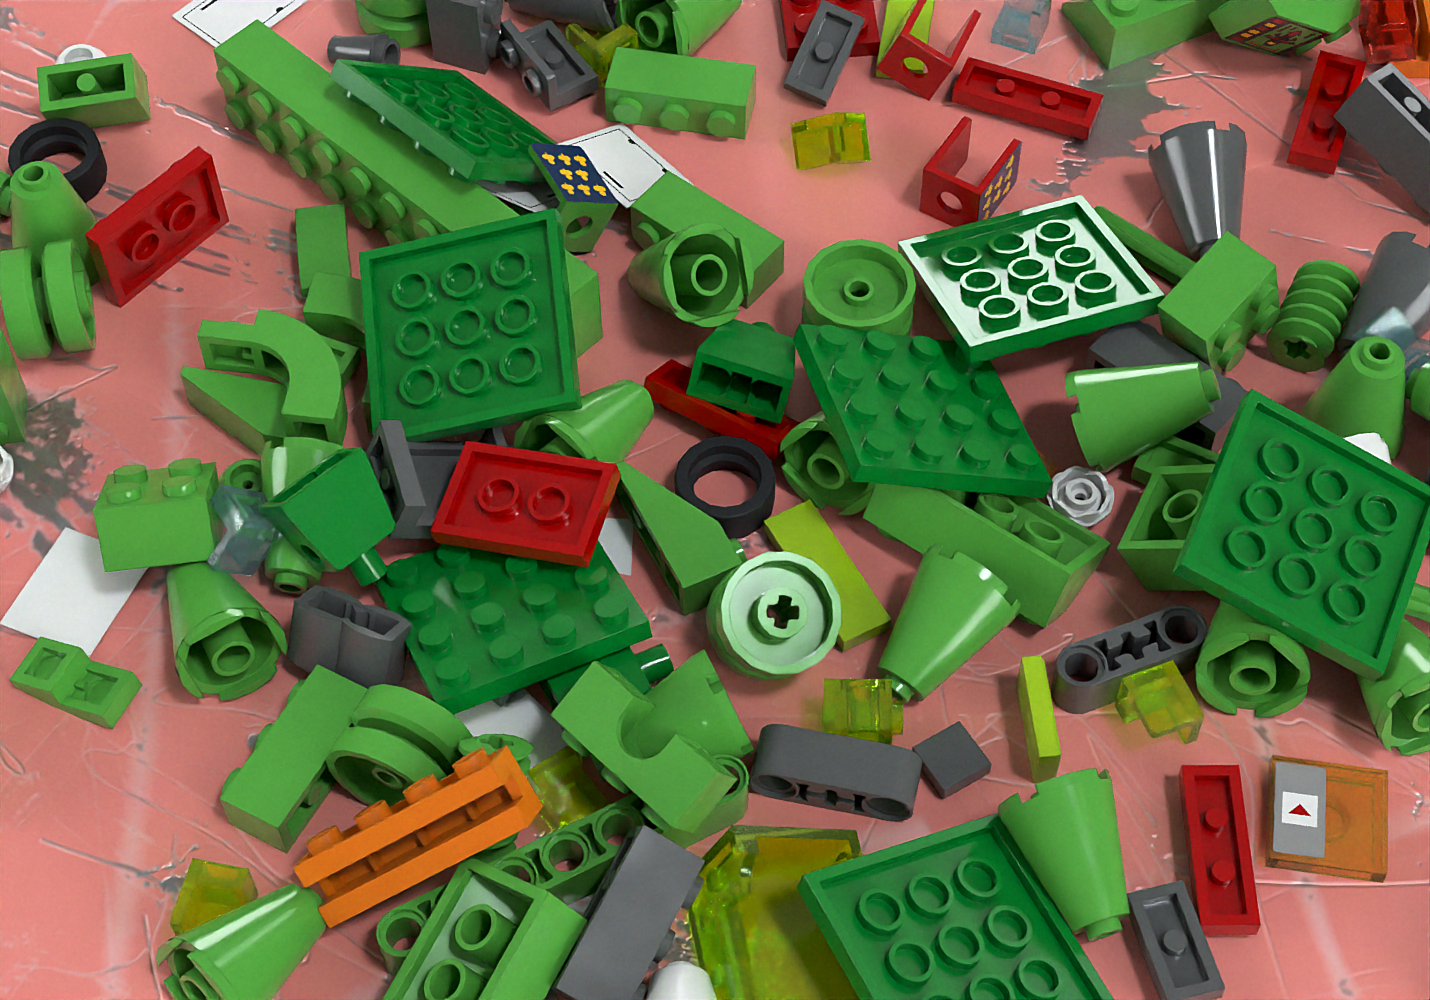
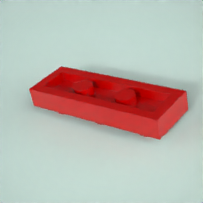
M1320 50L1286 163L1334 175L1346 131L1333 116L1361 84L1367 64L1366 61Z
M968 57L953 88L952 102L1088 141L1101 110L1104 95Z
M670 359L646 376L643 387L649 392L652 400L658 402L662 408L673 413H680L696 421L713 434L746 439L760 447L769 459L773 461L784 454V450L780 452L782 440L795 426L800 424V422L786 415H783L781 424L686 395L692 369L673 359Z
M1181 765L1178 780L1193 906L1204 935H1257L1261 924L1239 765Z

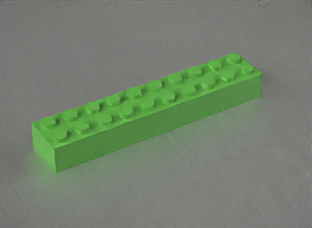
M256 19L213 49L218 67L216 78L224 91L227 103L224 109L230 121L237 128H246L255 135L268 152L272 154L277 152L286 159L300 177H309L332 202L344 203L347 208L353 211L357 220L364 227L376 229L386 237L390 245L520 216L478 183H466L452 176L447 171L448 164L438 157H431L417 150L412 145L414 139L404 132L393 130L382 124L378 120L379 113L371 107L357 104L344 95L345 88L330 78L328 71L260 20ZM565 249L576 356L579 358L603 338L599 279L597 272Z

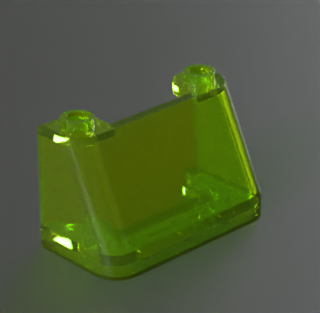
M732 825L702 857L705 862L698 876L704 879L703 885L695 901L687 911L699 967L708 973L717 1000H859L796 888L804 874L864 856L856 830Z

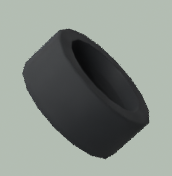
M59 118L33 124L18 134L9 148L8 164L12 174L27 163L42 161L44 158L57 153L74 152L85 157L77 167L70 172L64 173V177L84 203L98 194L106 181L107 164L99 140L91 128L83 122Z
M730 436L707 438L690 447L678 461L674 476L675 494L717 520L729 540L732 538H744L763 526L764 520L768 519L772 514L775 501L776 477L772 461L757 445L746 439ZM726 469L738 471L750 477L756 484V492L752 498L740 505L721 507L710 505L699 499L695 495L694 484L700 477L712 471Z

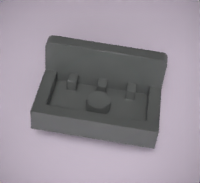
M510 19L500 23L502 42L498 43V49L503 62L509 69L515 68L522 76L528 93L533 98L539 97L550 112L599 89L598 75L551 19L523 32H520Z

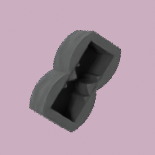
M314 585L294 600L287 658L298 667L304 669L308 674L318 664L367 689L370 686L380 684L396 686L403 680L407 655L405 640L410 634L411 623L390 610L372 605H363L355 597L343 591Z

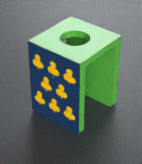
M532 143L528 153L560 201L558 206L552 208H556L562 217L565 249L568 252H591L619 204L580 146ZM509 202L514 211L520 216L534 213ZM587 216L589 221L582 228L576 218Z

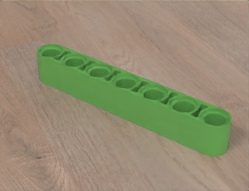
M719 754L713 756L737 778L731 787L735 791L723 796L693 834L674 828L669 832H665L658 828L641 812L646 803L633 793L487 864L544 889L566 905H570L595 893L620 848L618 845H612L607 842L613 836L627 835L630 828L645 825L685 849L741 820L748 810L749 774L747 768L740 759L732 755ZM564 860H575L581 863L580 866L571 871H560L555 868L558 863ZM449 882L393 908L383 915L379 921L376 931L377 941L385 967L391 975L396 976L411 950H396L393 948L394 945L405 937L418 938Z

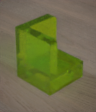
M575 22L566 27L567 40L598 75L599 85L603 88L606 84L616 47L639 49L638 32L627 23H624L608 34L598 32L593 36L589 35Z
M833 112L790 124L796 168L798 170H810L831 164H859L871 161L865 113Z
M1173 660L1124 677L1121 680L1115 707L1124 724L1140 719L1152 738H1158L1177 731L1184 744L1197 740L1205 715Z
M569 745L529 769L527 780L543 805L539 814L553 832L610 805L583 771L582 755Z
M192 858L170 919V926L175 936L257 899L259 893L250 870Z

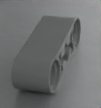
M1175 605L1066 646L1059 653L1051 685L1053 701L1065 712L1084 714L1189 674L1195 669L1196 660L1207 635L1208 626L1205 618L1194 608ZM1169 638H1178L1187 644H1178ZM1080 675L1085 677L1089 681L1078 682L1073 680L1069 676Z
M770 724L764 726L760 731L749 777V785L757 793L773 799L886 821H905L913 815L923 761L915 752L899 746L784 724Z

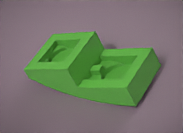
M344 203L295 209L302 297H307L314 272L352 277L348 248L347 217Z
M41 636L9 679L16 688L53 707L113 729L142 686V683L131 671L91 661L81 647Z

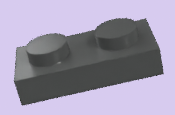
M822 0L785 78L783 88L826 107L863 28L865 18Z
M1180 880L1127 893L1130 911L1129 919L1160 1000H1213L1221 998L1225 991V985L1184 881Z

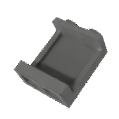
M380 420L365 453L395 521V529L388 535L389 539H434L430 530L465 441L407 442L401 420ZM501 426L487 428L482 438L476 441L511 447L505 441Z

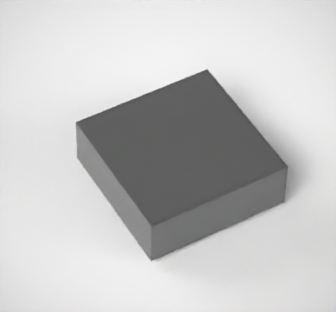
M960 721L912 747V751L918 754L923 761L922 772L943 800L988 775L991 771L992 763Z

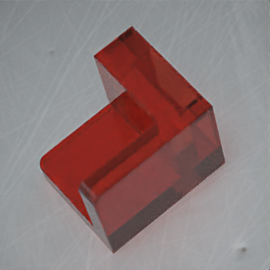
M1361 0L1358 28L1367 64L1416 60L1420 32V19L1416 1Z

